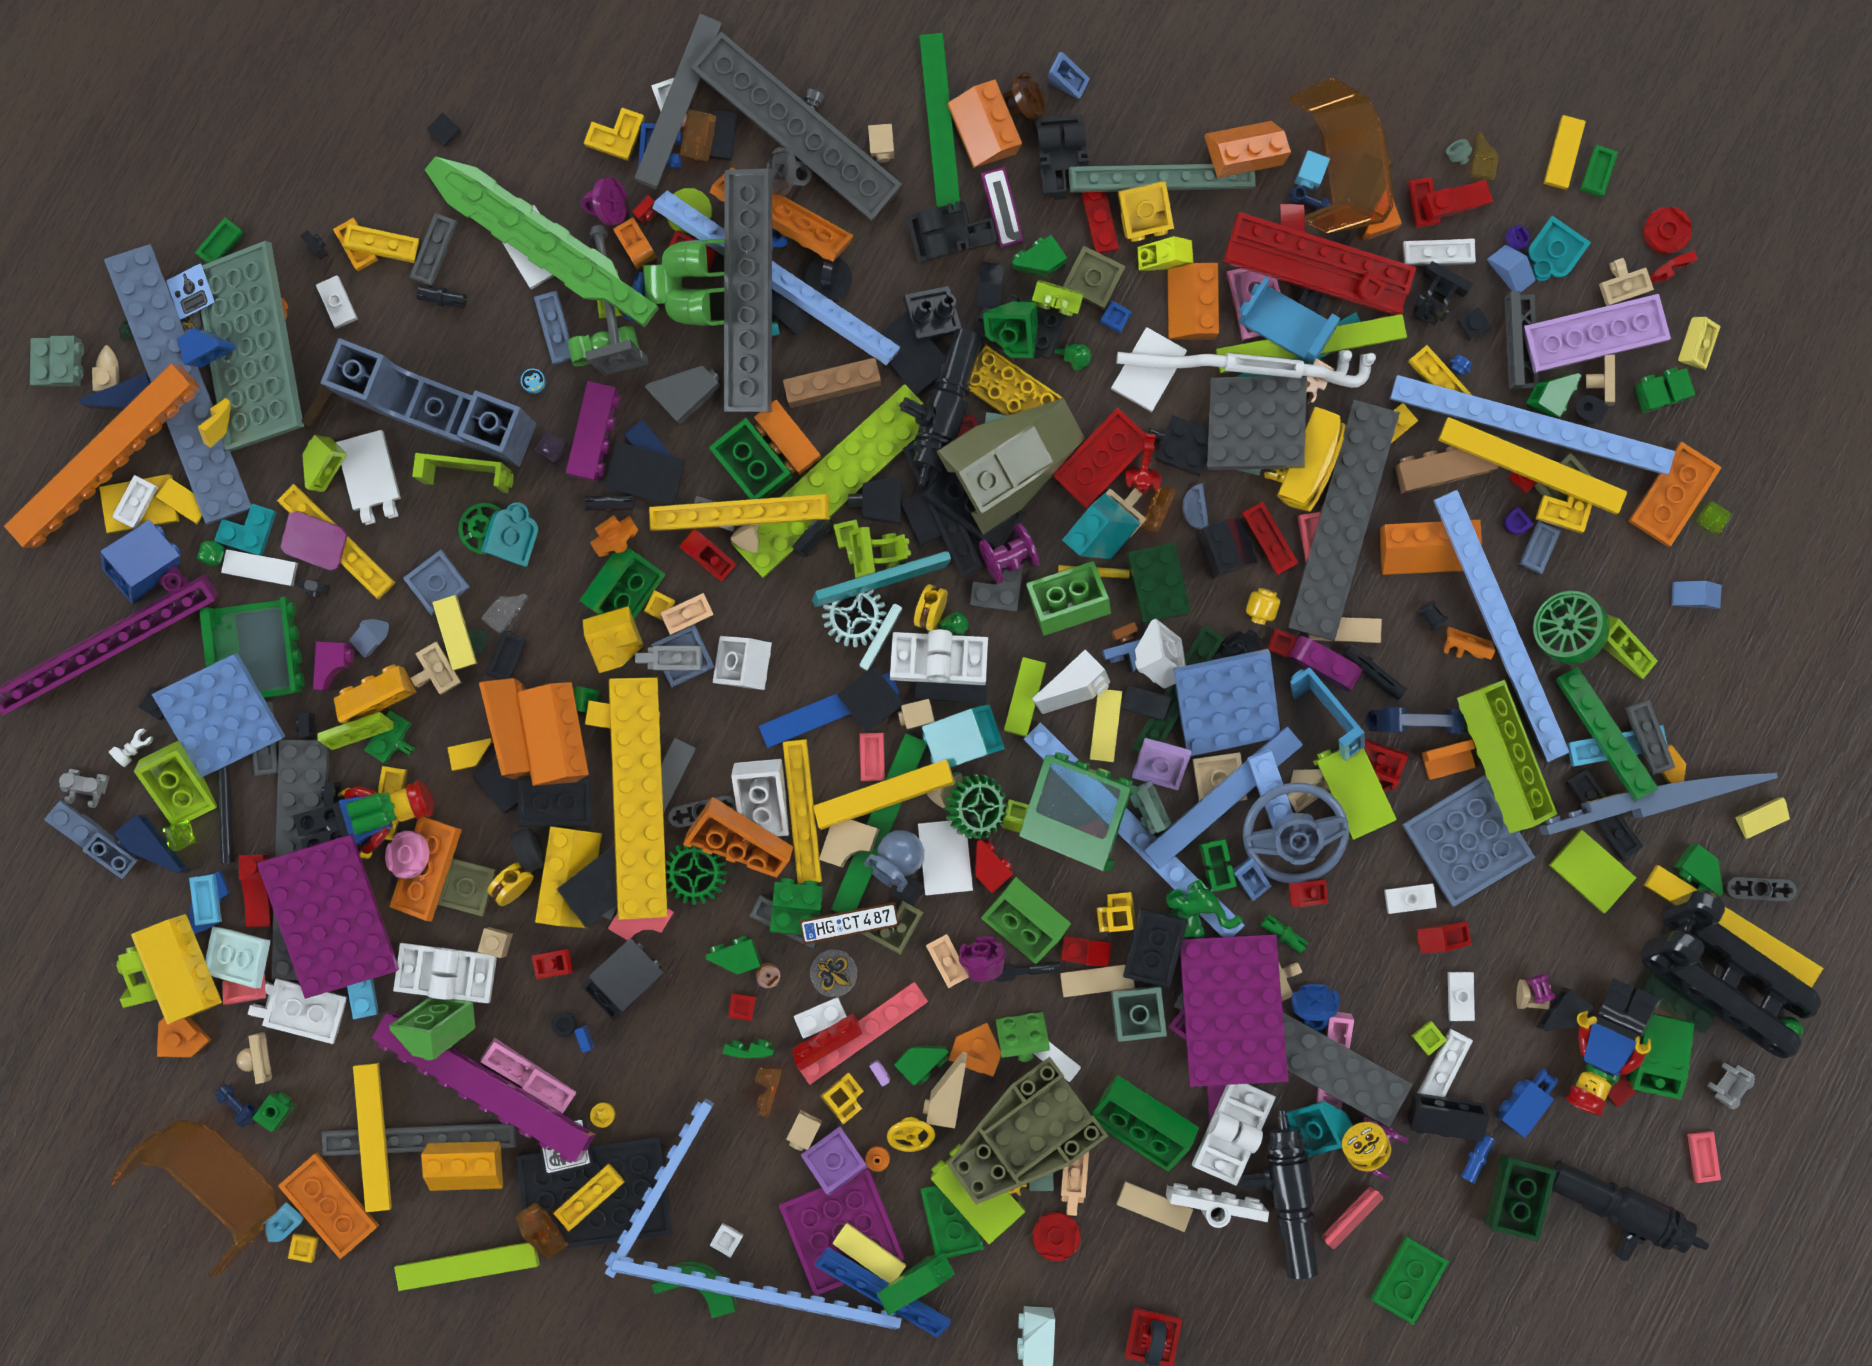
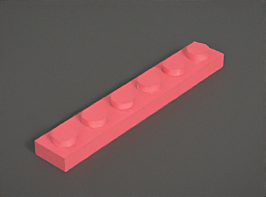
M914 981L858 1021L862 1035L805 1069L800 1070L809 1085L922 1007L928 1002L927 998Z

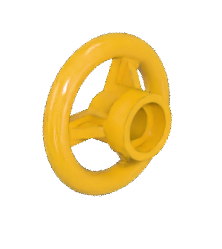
M908 1117L896 1123L887 1133L888 1143L893 1148L904 1152L923 1150L929 1147L935 1139L934 1129L926 1122L919 1121L914 1117ZM925 1130L928 1137L921 1142L918 1139V1135ZM896 1140H906L913 1145L902 1144Z

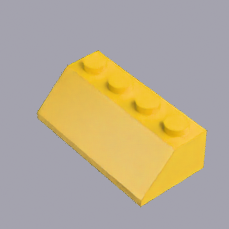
M556 826L550 827L536 923L588 928L584 927L556 889L599 857L603 833Z
M186 914L165 920L131 934L167 1025L222 1003Z

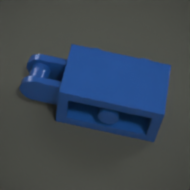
M1545 1068L1538 1072L1532 1082L1524 1078L1523 1081L1516 1083L1512 1089V1096L1508 1101L1504 1100L1497 1110L1499 1113L1496 1117L1524 1138H1526L1554 1101L1549 1096V1093L1557 1084L1558 1078L1548 1075V1071ZM1541 1082L1546 1084L1543 1089L1538 1087Z

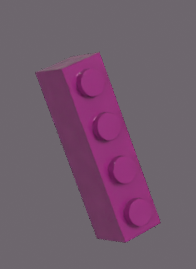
M587 381L566 474L570 477L598 483V478L603 476L605 464L602 461L604 454H608L610 448V441L608 440L609 431L613 432L615 427L613 414L615 408H619L621 395L618 394L619 391L613 386Z

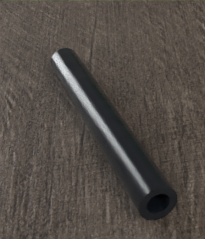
M222 767L217 770L221 863H233L230 767Z

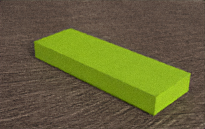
M377 712L318 733V741L329 749L335 750L393 729V721L381 712Z

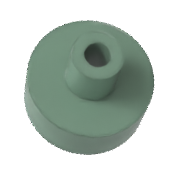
M1466 139L1453 142L1446 150L1450 161L1460 162L1461 165L1469 161L1468 156L1472 152V148Z

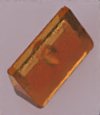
M691 109L688 110L680 156L697 163L708 162L716 116Z
M1159 486L1144 517L1146 520L1140 526L1141 530L1152 535L1158 533L1175 496V488Z

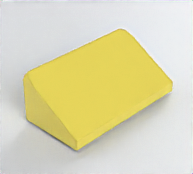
M1693 317L1678 361L1706 370L1720 326L1707 317Z
M1784 797L1773 799L1735 817L1745 839L1790 819Z

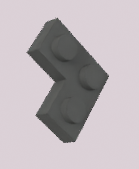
M1023 564L1020 568L1009 571L1008 568L1001 569L1004 577V582L1001 584L973 582L970 606L1017 612Z

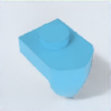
M286 1202L266 1223L265 1233L268 1242L282 1241L304 1219L299 1212Z

